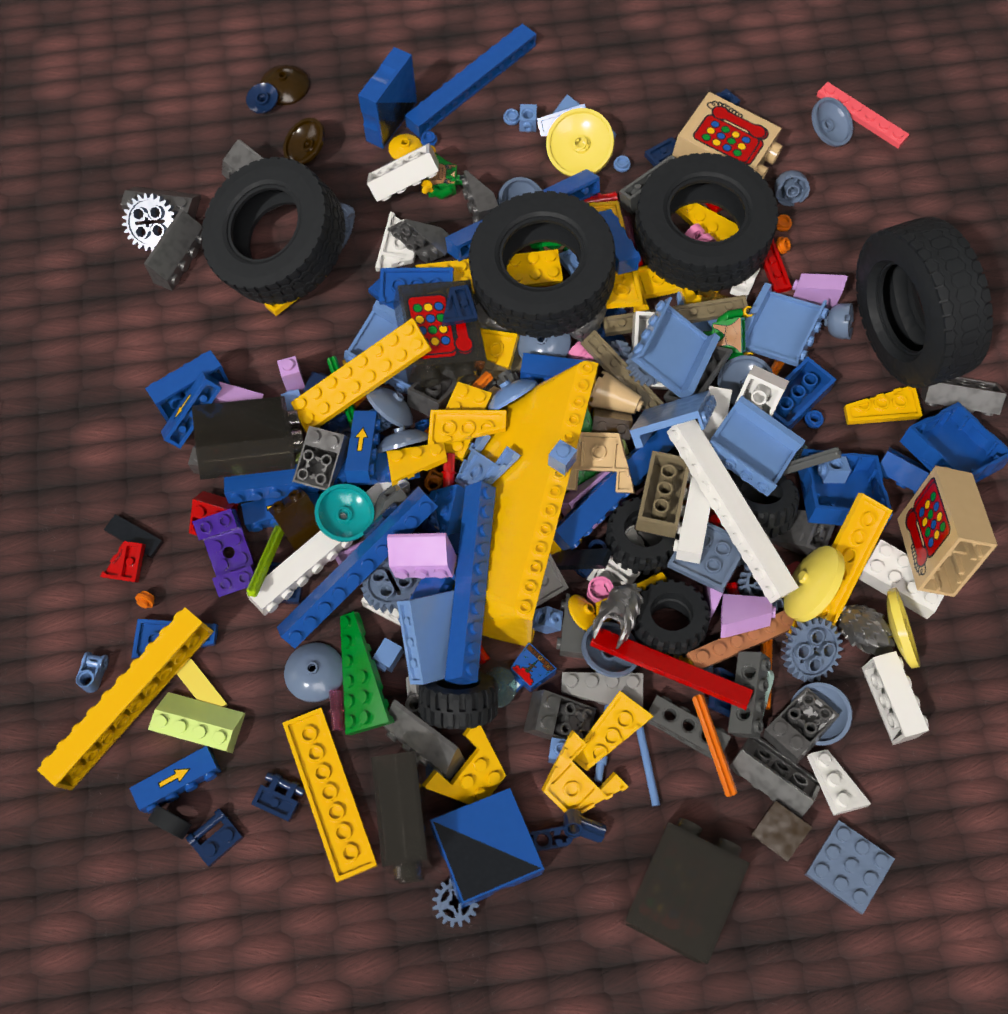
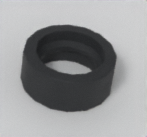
M158 805L148 819L152 824L182 840L192 826L189 822Z

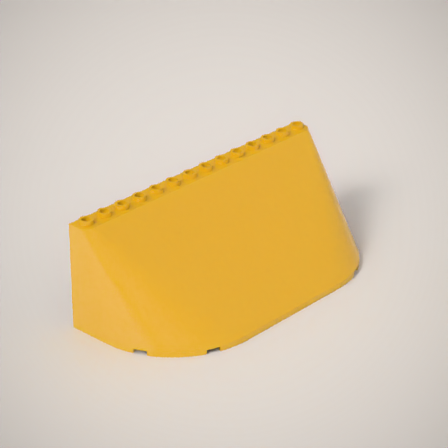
M582 361L541 382L518 399L500 408L499 410L507 411L506 431L491 434L490 440L481 451L482 455L494 463L506 446L521 455L492 484V486L496 487L482 630L483 636L521 646H526L529 642L531 644L533 642L535 630H533V617L572 469L571 467L564 476L548 465V455L560 439L577 449L587 408L590 415L592 411L589 401L593 402V398L590 396L597 378L598 363ZM471 450L468 451V453H467V455H466V457H465L466 460H467V458H468V456H469Z

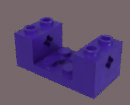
M230 508L193 521L199 541L204 540L216 575L212 580L218 597L248 588L256 570V565L236 509ZM227 547H232L235 551L232 558H227L224 554Z

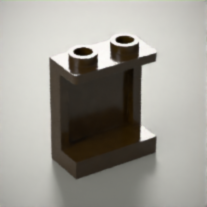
M594 407L592 432L619 433L622 439L630 440V429L633 424L632 414Z
M301 488L291 491L287 497L276 501L268 509L287 537L286 539L296 551L320 531L315 520V507Z

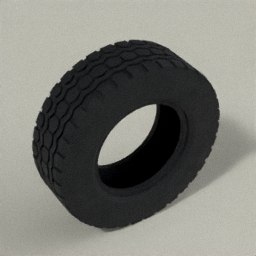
M693 153L689 156H679L678 159L674 158L656 169L648 177L641 189L634 222V238L637 250L645 264H648V268L653 273L656 272L658 277L665 279L666 282L672 285L675 284L683 289L688 288L691 291L699 290V292H708L709 290L713 292L731 288L749 279L765 261L777 228L778 207L776 198L766 180L762 179V176L757 171H754L752 167L744 165L742 161L715 153L713 155L710 153ZM708 203L728 212L735 220L738 231L725 240L717 242L698 241L683 234L673 223L671 215L679 208L688 204Z
M263 158L260 161L256 160L249 163V165L241 167L239 171H235L230 175L229 179L227 178L221 184L222 187L218 188L215 196L212 197L209 203V208L206 210L201 235L205 259L220 280L252 301L276 305L298 300V297L302 298L308 294L307 292H312L317 288L318 284L320 285L326 279V275L328 276L333 270V265H336L339 259L338 255L341 254L343 248L345 218L341 204L334 192L312 170L302 163L289 158ZM286 204L296 205L298 212L297 226L288 244L271 257L253 259L250 251V240L258 221L275 207Z
M535 191V193H524L522 196L517 195L512 197L511 200L507 199L500 203L499 207L496 206L492 209L490 214L488 213L482 219L472 237L469 249V267L478 302L494 322L496 321L499 326L505 327L506 330L512 333L517 332L518 335H529V337L539 338V336L551 338V336L557 337L563 335V333H571L576 328L579 329L585 326L586 322L589 323L600 313L609 300L614 287L616 257L611 230L605 219L593 206L590 207L587 202L580 201L578 197L573 195L568 196L566 193H556V191ZM538 242H553L570 249L579 260L578 267L569 278L554 286L542 288L530 287L519 283L509 275L506 269L511 258L519 250Z

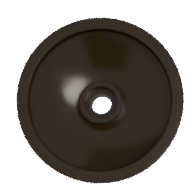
M293 65L275 66L268 70L260 83H269L276 88L278 92L276 105L280 106L297 103L305 97L309 89V80L306 73Z
M305 118L297 122L285 138L283 145L284 157L298 161L303 165L311 162L319 154L324 144L325 129L322 123L315 118Z

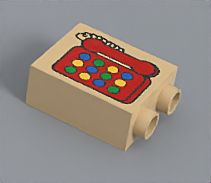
M708 92L679 133L672 156L678 159L679 156H689L693 153H710L712 155L715 153L721 154L724 157L726 155L734 160L737 159L744 162V165H749L764 179L768 168L763 166L765 161L773 165L783 148V145L776 142L781 127Z
M935 466L897 518L915 584L919 591L955 597L997 546L975 479L970 472Z

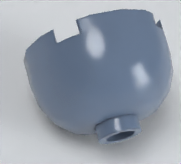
M788 170L780 174L774 184V192L778 202L784 206H794L793 203H801L807 198L810 186L803 173L797 170Z
M837 304L830 309L828 316L824 319V326L828 327V332L831 336L838 339H851L853 327L851 326L852 322H854L853 304Z

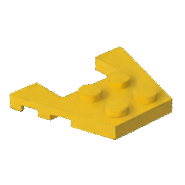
M648 265L638 267V270H636L643 305L633 307V312L649 310L646 299L680 292L684 304L701 302L699 295L688 290V288L683 289L675 284L672 285L666 282L665 279L658 277L656 272L653 273L648 268Z
M481 726L472 729L467 728L462 734L476 749L453 779L448 782L440 773L433 770L422 784L423 787L468 805L491 796L506 774Z
M573 730L569 733L542 787V791L564 813L569 809H577L583 814L595 807V804L604 799L608 800L613 797V794L620 790L624 791L628 786L613 772L600 787H597L572 762L587 746Z

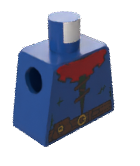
M529 642L511 666L510 673L514 678L507 685L514 693H517L523 686L529 692H532L553 677L557 672V668Z

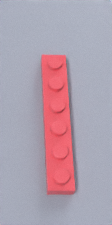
M829 82L817 93V97L820 99L832 97L840 101L847 108L854 121L897 149L910 135Z

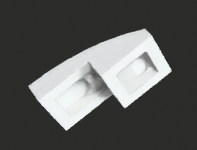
M760 268L746 281L732 286L730 294L735 296L745 295L747 299Z

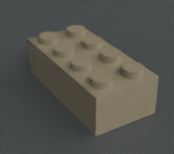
M652 450L635 530L675 538L689 474V468L680 456Z

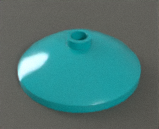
M337 484L329 487L319 496L315 505V520L321 532L330 539L339 542H351L364 536L363 532L373 523L374 506L368 494L361 488L351 484ZM345 513L347 518L342 519L340 514Z

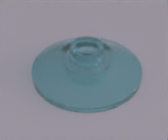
M504 667L492 668L486 674L491 675L497 681L498 708L507 706L515 697L517 682L514 674L509 669Z

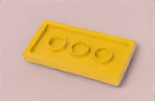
M457 382L445 410H487L493 395L491 392ZM473 439L445 444L446 453H454L456 459L463 461Z

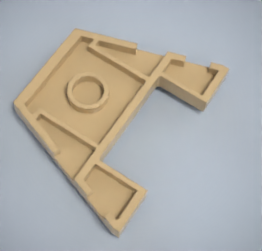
M581 432L577 446V458L572 465L566 491H577L579 471L617 472L615 492L635 494L621 434Z

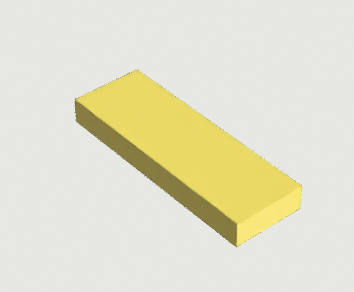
M192 659L188 660L177 672L179 678L197 700L221 707L228 705Z

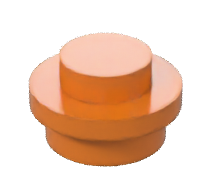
M785 214L779 215L776 229L788 231L792 225L791 218Z
M778 237L776 242L778 251L781 254H786L791 249L790 240L788 237Z
M141 591L135 596L137 604L142 608H152L155 604V597L147 591Z

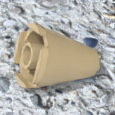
M602 371L601 373L604 376L602 378L598 377L590 396L593 398V402L589 401V406L635 414L636 411L640 412L644 401H641L642 396L608 372Z

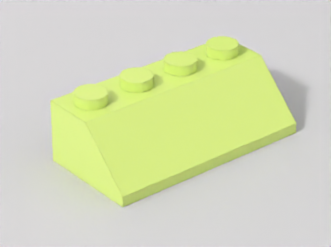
M168 692L155 708L148 730L233 753L246 713Z

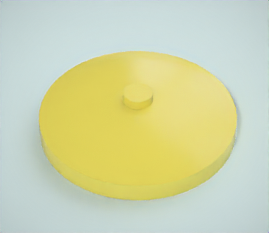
M587 108L572 109L559 116L550 127L546 140L547 153L554 167L566 176L571 177L585 169L596 174L607 165L614 150L612 128L605 117L594 110Z
M822 546L812 551L798 565L792 577L799 588L784 597V610L790 618L799 622L809 621L819 615L832 601L841 585L845 571V560L840 551L831 546Z
M897 587L888 589V626L892 632V636H889V638L893 637L899 652L910 668L920 667L919 655Z

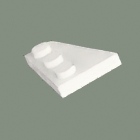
M828 749L813 752L807 756L833 816L871 805Z

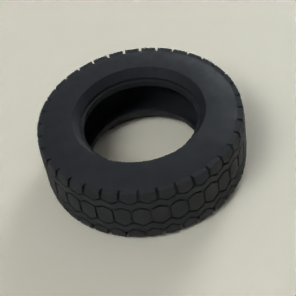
M936 217L914 219L884 228L872 234L862 246L856 267L857 303L860 305L858 306L860 317L863 318L861 321L864 330H867L865 332L869 342L871 341L870 344L874 352L877 353L876 356L883 363L886 370L899 382L912 388L932 386L963 376L976 369L988 352L989 341H991L993 331L991 330L993 328V317L990 316L993 315L992 303L989 302L991 296L989 288H986L988 283L985 274H982L983 268L980 261H976L978 257L973 248H970L971 245L957 229H954L955 227L950 223ZM918 295H919L920 300H921V304H922V307H923V311H922V309H921V305H920V302H919Z

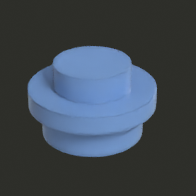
M508 109L503 116L504 122L508 125L517 124L520 118L519 113L515 109Z
M621 155L615 159V170L626 172L630 169L631 163L628 157Z

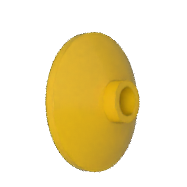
M401 134L391 140L389 153L396 160L422 147V144L414 135Z
M575 594L571 596L568 600L571 617L580 628L587 631L593 625L594 618L596 617L594 606L581 595Z

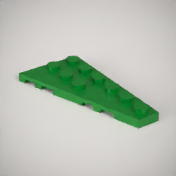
M353 611L340 616L345 735H354L395 723L393 716L389 715L387 709L389 703L387 699H384L382 693L383 684L375 660L371 659L369 653L371 647L370 644L366 643L364 637L366 632L360 613Z

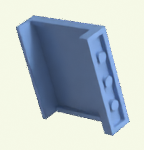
M765 282L748 314L753 315L745 319L746 351L797 367L807 357V349L812 347L815 340L814 335L819 333L822 326L821 321L826 319L829 309L826 308L827 300H824L822 306L773 292L772 284Z
M669 297L664 301L660 300L655 306L656 311L649 318V325L640 336L642 338L641 341L634 347V354L631 360L678 397L685 398L694 394L720 336L716 333L710 336L704 334L669 305L672 297Z
M376 300L370 315L349 349L345 350L343 359L348 363L406 323L410 318L385 304L380 305L379 301ZM407 367L383 384H389L396 391L407 394L408 388L415 383L418 376Z
M708 390L645 409L630 429L635 448L644 447L653 431L698 419L701 430H704L716 406L714 395H711Z
M741 396L709 442L725 468L731 470L743 481H746L768 497L777 487V482L796 452L803 446L805 440Z
M454 589L420 598L397 601L410 684L424 685L445 678Z

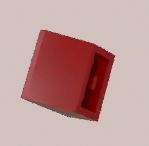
M202 491L192 501L189 533L197 536L193 521L230 508L237 511L238 503L229 504L226 497Z

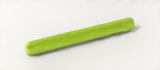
M278 525L274 527L246 591L249 597H256L282 540L284 533Z

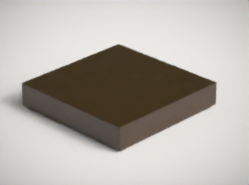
M775 800L751 835L788 862L812 829V825L778 800Z

